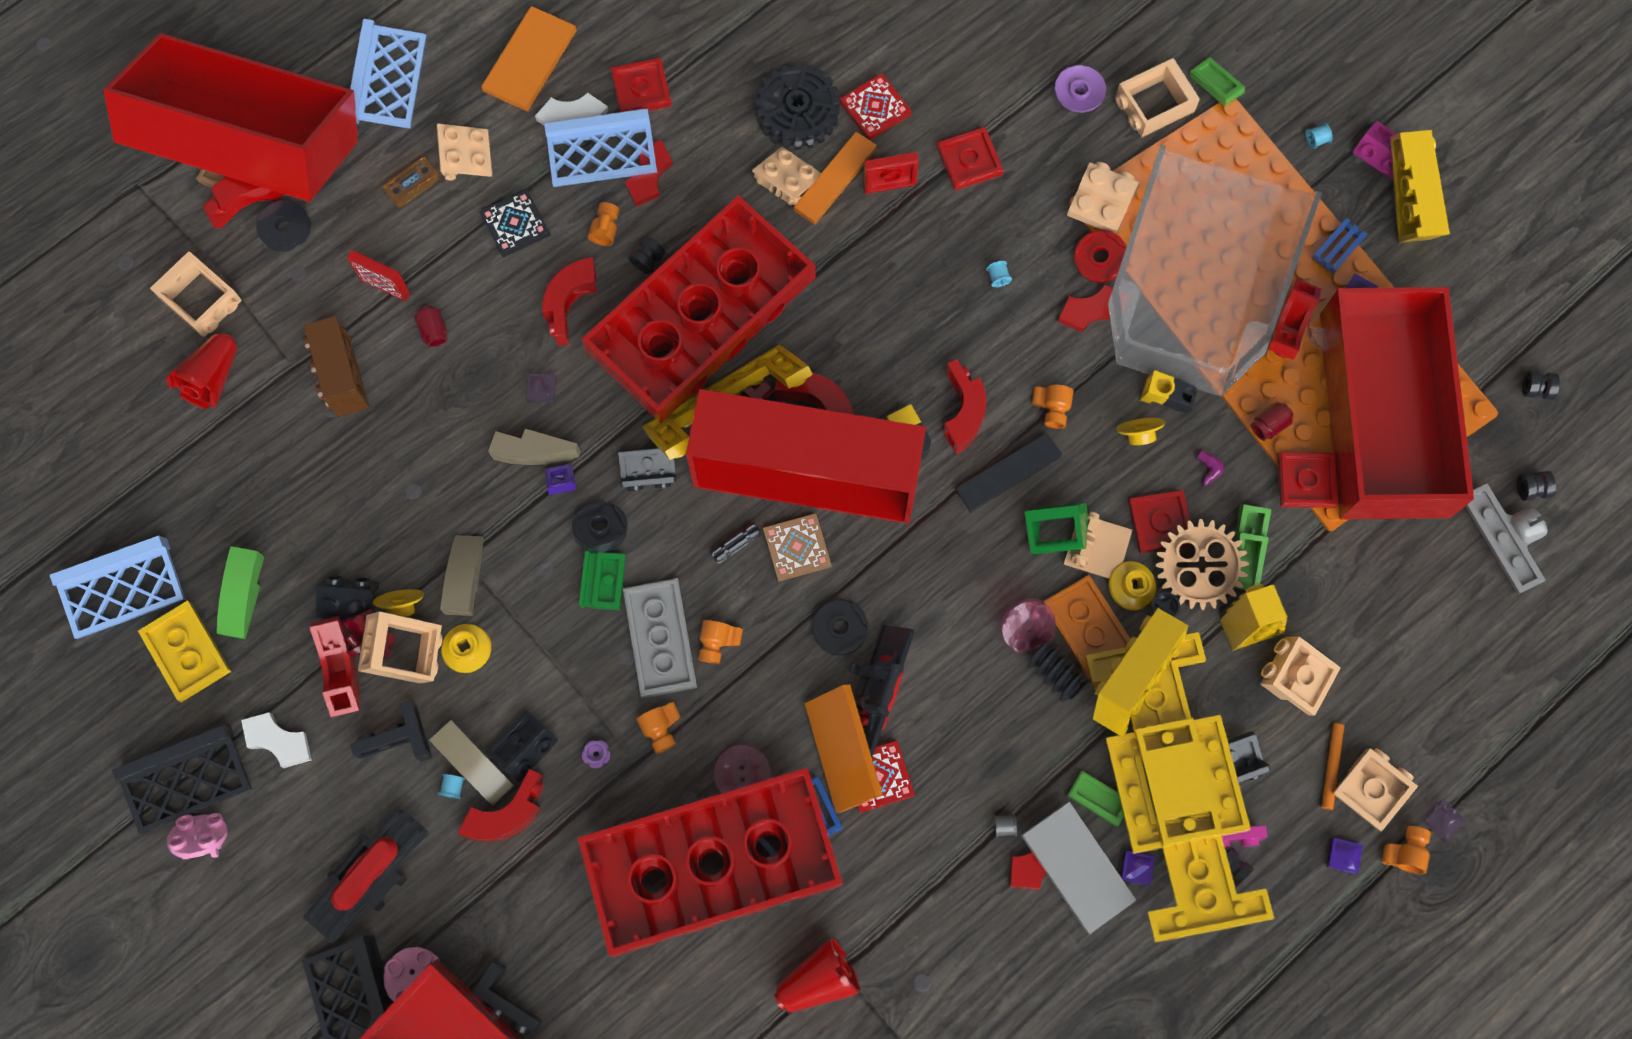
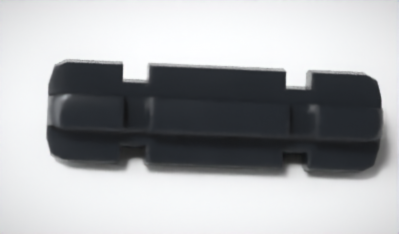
M753 522L744 527V531L740 530L722 542L723 545L721 547L718 545L710 552L712 558L718 564L728 559V555L732 556L748 545L749 540L754 541L761 535L759 528Z

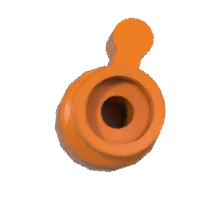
M608 202L599 204L597 210L599 217L593 219L588 233V239L594 244L600 246H611L617 232V226L614 221L617 220L620 211L616 205Z
M1049 385L1047 388L1034 387L1032 404L1049 409V412L1045 415V426L1055 429L1066 427L1067 416L1065 412L1070 410L1072 406L1074 392L1072 388L1064 385Z
M703 620L699 637L703 643V648L699 651L698 660L711 664H720L722 655L719 651L720 648L723 646H740L743 629L717 621Z
M674 702L650 710L636 719L643 735L652 739V747L655 754L664 752L676 745L673 736L667 732V729L681 718Z
M1408 826L1405 835L1407 844H1386L1381 863L1396 866L1401 870L1411 873L1426 874L1430 853L1425 846L1430 841L1431 832L1425 828Z

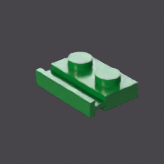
M585 551L579 598L580 608L591 607L593 609L621 610L626 566L625 554Z

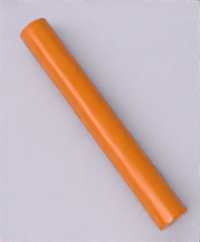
M1333 723L1321 806L1322 809L1333 810L1335 795L1332 793L1337 785L1345 726L1339 723Z

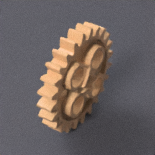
M1199 519L1198 527H1194L1192 522L1188 521L1187 530L1178 525L1177 530L1179 534L1176 536L1169 532L1168 536L1172 541L1170 543L1161 542L1166 548V552H1157L1158 556L1164 558L1163 562L1156 564V567L1164 568V572L1157 575V577L1167 579L1162 588L1171 587L1173 590L1170 593L1174 595L1179 594L1180 605L1186 599L1189 600L1190 609L1194 607L1196 602L1200 603L1202 610L1205 609L1206 602H1210L1211 606L1215 609L1216 600L1218 599L1227 604L1225 595L1228 593L1236 597L1237 595L1232 588L1234 586L1243 588V584L1238 581V578L1248 576V574L1241 571V567L1247 566L1249 563L1241 561L1240 558L1247 554V551H1238L1237 549L1241 545L1242 540L1233 542L1231 539L1235 532L1232 531L1227 535L1224 534L1226 526L1224 524L1218 530L1214 529V520H1211L1208 527H1204L1202 519ZM1187 542L1193 544L1196 550L1194 556L1189 559H1185L1179 554L1180 546ZM1213 542H1219L1224 547V553L1219 558H1212L1208 554V547ZM1201 556H1204L1207 562L1226 561L1228 563L1226 567H1205L1202 573L1197 567L1179 568L1176 566L1178 562H1198ZM1219 570L1224 574L1225 579L1220 586H1213L1209 583L1208 577L1212 571ZM1184 571H1192L1196 575V582L1192 586L1187 587L1180 583V575Z

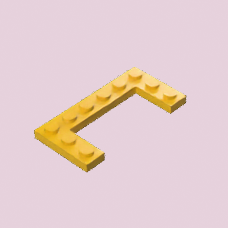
M779 344L704 390L739 396L741 391L749 385L755 386L760 384L764 377L769 374L790 389L791 387L802 385L806 378L813 374L807 364ZM698 393L684 401L662 423L655 418L642 426L646 435L669 460L680 458L686 454L689 436L681 427L684 428L692 424Z

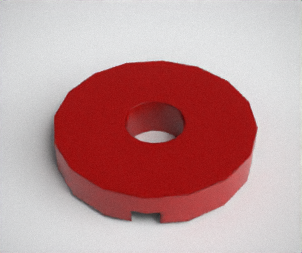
M1109 230L1088 233L1079 241L1075 248L1077 270L1085 279L1093 283L1113 281L1122 274L1127 266L1128 252L1125 242L1119 235ZM1100 250H1104L1109 254L1108 259L1102 263L1094 260V254Z

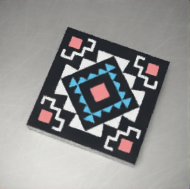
M527 189L479 211L503 258L551 236Z

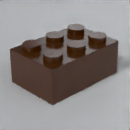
M337 316L304 325L306 336H303V342L308 352L311 351L313 357L309 364L313 375L318 376L319 384L316 385V391L321 401L324 400L327 409H332L337 417L370 408L350 335Z

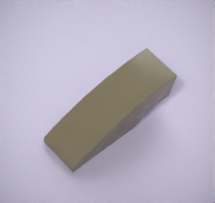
M528 429L524 430L522 438L495 431L488 450L493 460L522 465H543L563 462L577 458L581 453L577 443Z
M455 535L445 574L440 608L445 615L473 616L475 591H478L484 539L482 536Z
M452 720L429 740L492 806L514 787L507 777Z

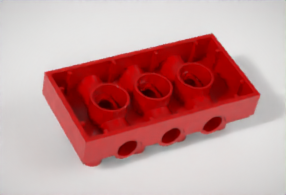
M738 195L581 339L585 352L662 423L684 401L696 394L706 384L711 375L719 370L728 360L738 355L749 339L753 338L766 324L774 321L784 310L785 306L815 279V264ZM737 280H745V281H746V282H744V283H742V284H739V285H734V284H732L733 282H735V281H737ZM700 315L708 316L706 319H703L701 321L694 320V318ZM660 351H670L666 356L655 357Z
M808 767L578 838L608 954L611 957L642 949L676 936L703 930L727 920L767 910L788 901L828 891L843 884ZM766 836L776 837L781 843L779 853L770 858L760 856L756 849L758 842ZM712 853L721 855L724 858V866L718 874L709 876L702 873L701 863L705 856ZM660 870L665 872L667 883L662 891L648 893L645 888L646 877L653 871Z

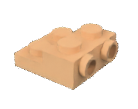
M1103 162L1089 163L1067 216L1101 230H1109L1117 234L1139 182L1135 181L1134 176L1130 173L1121 172L1117 174L1110 171V167Z
M1299 636L1283 638L1275 645L1274 651L1277 654L1273 662H1269L1262 669L1261 675L1264 678L1261 685L1281 700L1290 701L1307 715L1315 716L1340 667Z
M1370 748L1365 749L1332 794L1378 831H1382L1418 786L1412 782L1414 777L1402 767L1396 769L1388 763L1390 758L1384 752L1377 748L1373 751Z

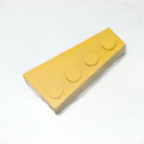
M1432 130L1402 132L1390 137L1398 243L1430 240L1450 234L1435 152L1436 142L1432 135Z
M1263 584L1249 587L1246 589L1247 593L1239 596L1240 600L1232 603V607L1226 609L1227 613L1220 621L1233 651L1285 634L1287 615L1274 584L1264 587Z
M1159 608L1152 617L1147 615L1140 626L1142 632L1138 638L1133 636L1125 648L1127 652L1123 659L1117 658L1110 670L1112 675L1109 680L1103 679L1097 687L1095 694L1098 695L1093 720L1123 737L1128 730L1131 714L1136 716L1142 708V703L1147 696L1145 690L1147 689L1152 692L1162 673L1160 668L1164 670L1167 668L1184 641L1189 625Z

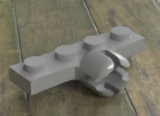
M1488 484L1473 490L1474 500L1465 507L1516 593L1520 594L1546 581L1527 548L1529 544L1543 538L1548 532L1544 520L1531 527L1529 523L1537 520V517L1541 516V514L1535 508L1527 507L1513 515H1508L1504 512Z

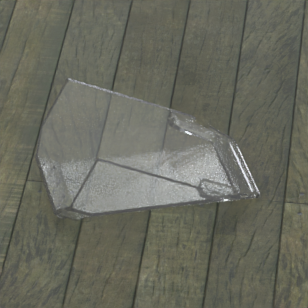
M1160 145L1108 302L1116 363L1147 374H1151L1155 370L1183 380L1195 386L1198 390L1222 396L1267 351L1322 193L1318 191L1309 193L1184 157L1165 150L1166 146Z

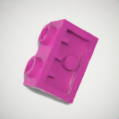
M1376 121L1364 135L1353 153L1394 180L1390 137L1396 135V133Z

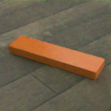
M855 132L796 203L794 211L815 225L864 166L865 161L869 160L877 150V145L858 132Z

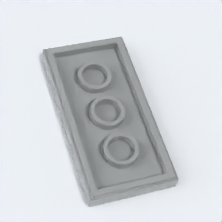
M678 578L623 588L641 698L697 688Z
M1066 802L1021 834V837L1087 934H1091L1136 901L1070 802Z

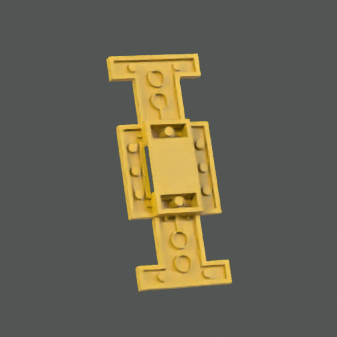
M1199 632L1185 636L1184 641L1165 670L1160 668L1162 673L1152 692L1147 689L1145 690L1147 696L1142 703V708L1136 716L1132 714L1130 716L1133 733L1125 734L1123 737L1119 735L1106 738L1132 852L1136 854L1162 848L1176 903L1175 907L1147 913L1154 943L1274 919L1267 889L1236 894L1222 836L1250 831V824L1221 715L1197 720L1191 718L1178 667L1205 662L1206 657ZM1126 647L1086 655L1092 685L1100 684L1103 679L1109 680L1112 675L1110 670L1118 657L1123 659L1127 654L1125 651ZM1142 760H1143V763H1144V767H1145V771H1146V775H1147V779H1148V783H1149V788H1148V784H1147V780H1146V776H1145V772H1144ZM1150 792H1151V796H1152V800H1153V804H1154V808H1155V812H1156V817H1155V813H1154V809H1153V805H1152V801H1151V797H1150Z

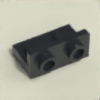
M526 710L486 753L519 782L527 775L529 769L532 770L543 756L552 749L558 739Z

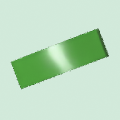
M1244 504L1239 506L1234 542L1242 540L1241 545L1237 549L1238 551H1247V554L1240 558L1241 561L1248 562L1249 565L1241 567V571L1248 574V576L1238 578V581L1243 584V588L1237 586L1233 588L1246 590L1249 587L1260 584L1269 538L1267 537L1272 509Z
M230 546L219 598L218 635L246 639L260 585L257 582L264 556L258 551Z

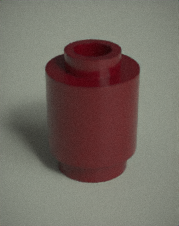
M430 305L418 309L414 320L422 342L426 343L427 347L430 348L446 343L448 331L440 309L433 308Z
M1275 402L1254 418V422L1251 423V429L1262 441L1273 439L1293 424V412L1288 405Z

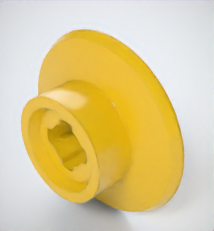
M1161 418L1131 420L1118 425L1116 431L1119 434L1128 435L1129 444L1131 445L1149 444L1156 441L1155 431L1164 426L1165 420Z
M1127 561L1119 564L1112 571L1109 578V590L1114 601L1121 607L1133 611L1141 610L1147 607L1154 599L1156 581L1152 572L1145 565L1135 561ZM1132 580L1137 581L1139 589L1133 588Z
M416 589L392 591L376 597L373 600V604L377 608L386 609L388 614L408 617L415 613L414 604L423 598L424 593Z
M461 624L452 628L445 635L441 645V655L445 664L452 670L460 673H470L480 669L487 662L491 653V641L488 634L481 627L474 624ZM467 641L470 648L462 652L459 647Z

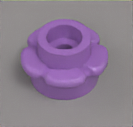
M601 740L588 742L582 752L583 761L586 764H590L591 768L602 767V764L607 763L610 759L608 745ZM596 751L599 752V755L597 757L594 756V752Z

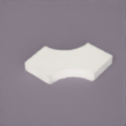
M587 93L582 98L571 102H562L550 98L535 117L539 123L544 125V123L605 115L609 110L608 106Z
M269 712L241 720L247 748H263L271 751L279 760L282 768L312 760L306 733L284 731L278 726L272 713Z

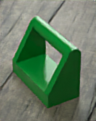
M1086 502L1038 507L1025 511L1031 554L1086 549L1088 517ZM1074 517L1077 539L1039 543L1040 521Z

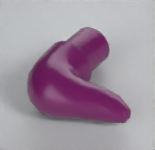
M1204 450L1200 452L1197 459L1210 468L1209 473L1203 480V486H1207L1224 473V466L1214 455H1210Z

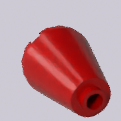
M225 333L212 335L169 372L166 377L168 386L172 390L176 386L181 391L179 396L195 406L207 409L211 405L212 409L215 408L219 402L238 349L235 340Z
M834 938L821 945L776 986L777 992L774 994V997L781 1010L786 1009L791 1013L855 996V994L859 993L861 988L852 965L849 966L844 957L847 955Z

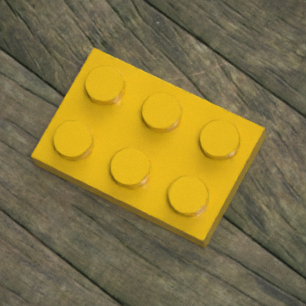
M189 601L184 602L138 630L179 702L185 701L231 672L198 613Z

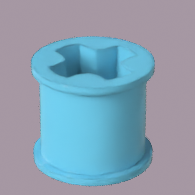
M1326 123L1313 129H1307L1305 133L1307 143L1312 149L1332 142V132Z
M1006 261L994 262L986 268L992 280V287H1001L1012 281Z
M443 774L442 776L444 777L438 795L461 799L460 794L465 778Z

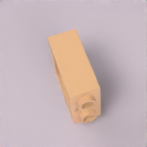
M1174 58L1120 83L1115 97L1118 107L1124 110L1129 117L1130 126L1133 130H1137L1141 138L1194 113L1200 100ZM1163 81L1178 106L1147 120L1132 95Z
M191 252L185 254L150 288L163 303L203 338L208 333L213 332L219 322L227 314L234 312L242 301L231 287ZM201 273L224 294L195 321L173 299Z
M384 612L367 615L358 671L420 684L434 681L438 671V649L442 644V625ZM388 627L421 634L416 672L382 665Z

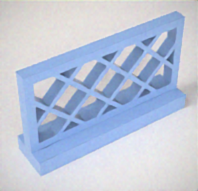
M363 19L350 88L354 90L357 124L362 120L411 128L426 34L374 25V20ZM379 35L390 36L394 42L383 48L378 42ZM408 40L419 41L418 48L410 53L403 45ZM399 47L405 56L394 62L388 52ZM384 56L390 65L379 71L374 65V61ZM410 60L415 69L405 75L398 66ZM395 69L401 78L390 84L384 75ZM380 78L386 87L375 94L370 88V83ZM406 83L411 92L401 98L395 91V88ZM391 92L397 101L386 107L379 98ZM374 101L382 109L376 114L365 113L366 106ZM402 106L407 112L406 119L394 118L390 112Z
M648 109L544 123L553 187L657 172ZM646 132L647 138L641 145L631 140L635 133ZM617 136L621 139V142L615 149L605 143L609 137ZM584 140H592L596 143L589 153L579 147ZM565 143L570 148L561 156L554 151V145ZM626 144L636 149L629 159L619 153ZM601 147L610 152V155L604 162L594 157ZM575 151L584 156L577 166L568 161ZM642 153L650 158L651 165L639 166L634 161ZM615 156L625 162L620 169L616 170L608 166ZM589 160L599 166L594 173L587 174L582 170ZM563 164L573 170L569 176L558 178L557 171Z
M156 536L50 575L52 584L57 586L75 639L186 600L169 553L171 548L167 538ZM162 556L165 567L161 575L149 571L148 568L152 560ZM145 562L143 567L138 566V564ZM130 567L141 570L134 585L120 580L125 569ZM117 572L115 577L110 575ZM145 573L158 578L152 593L138 588ZM167 573L169 574L170 580L165 578ZM102 577L113 580L106 595L94 590L98 579ZM163 581L172 584L176 596L166 600L156 595ZM90 582L88 587L83 585L85 583ZM118 583L132 588L124 603L112 598ZM77 586L86 590L79 605L70 600L67 590ZM136 591L149 596L144 608L136 609L129 606ZM91 593L104 598L97 613L85 608ZM154 599L160 601L158 603L152 604ZM109 601L122 606L118 616L114 619L103 616ZM127 609L133 611V612H130V613L125 614L126 611H127ZM82 611L94 615L95 618L91 626L80 630L78 619ZM100 619L105 620V622L98 624Z

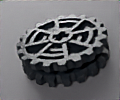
M794 64L793 68L785 65L782 66V71L780 72L773 70L770 79L764 78L762 80L763 88H758V98L755 99L756 116H758L757 122L759 127H764L763 134L765 136H772L771 142L774 144L781 142L783 143V148L786 149L792 145L795 146L796 150H801L803 145L812 148L816 141L820 144L823 143L825 135L831 136L833 133L832 126H837L838 124L837 116L839 115L840 98L837 97V87H832L833 80L830 77H823L824 71L819 69L815 72L811 65H807L805 68H801L800 64Z

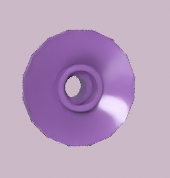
M1077 65L1068 67L1060 73L1055 83V94L1063 107L1073 112L1084 113L1094 110L1102 103L1106 94V85L1103 77L1096 70L1088 66ZM1075 92H1082L1083 95H1078Z

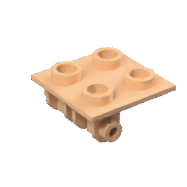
M437 124L440 172H442L446 180H454L458 173L492 177L488 129Z
M783 147L779 148L752 171L755 173L754 178L757 179L758 184L767 188L771 193L776 190L775 195L777 197L782 195L781 199L790 206L796 205L801 199L800 195L821 174L811 165H808Z
M1089 512L1087 517L1086 549L1067 551L1064 565L1109 579L1114 568L1123 563L1132 530L1099 520V514ZM1075 528L1071 539H1077Z

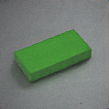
M1210 57L1190 71V77L1224 106L1245 92V86Z
M1081 771L1067 797L1113 825L1119 826L1124 814L1118 792Z

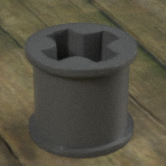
M1012 813V815H993L996 838L1008 835L1017 836L1015 813Z

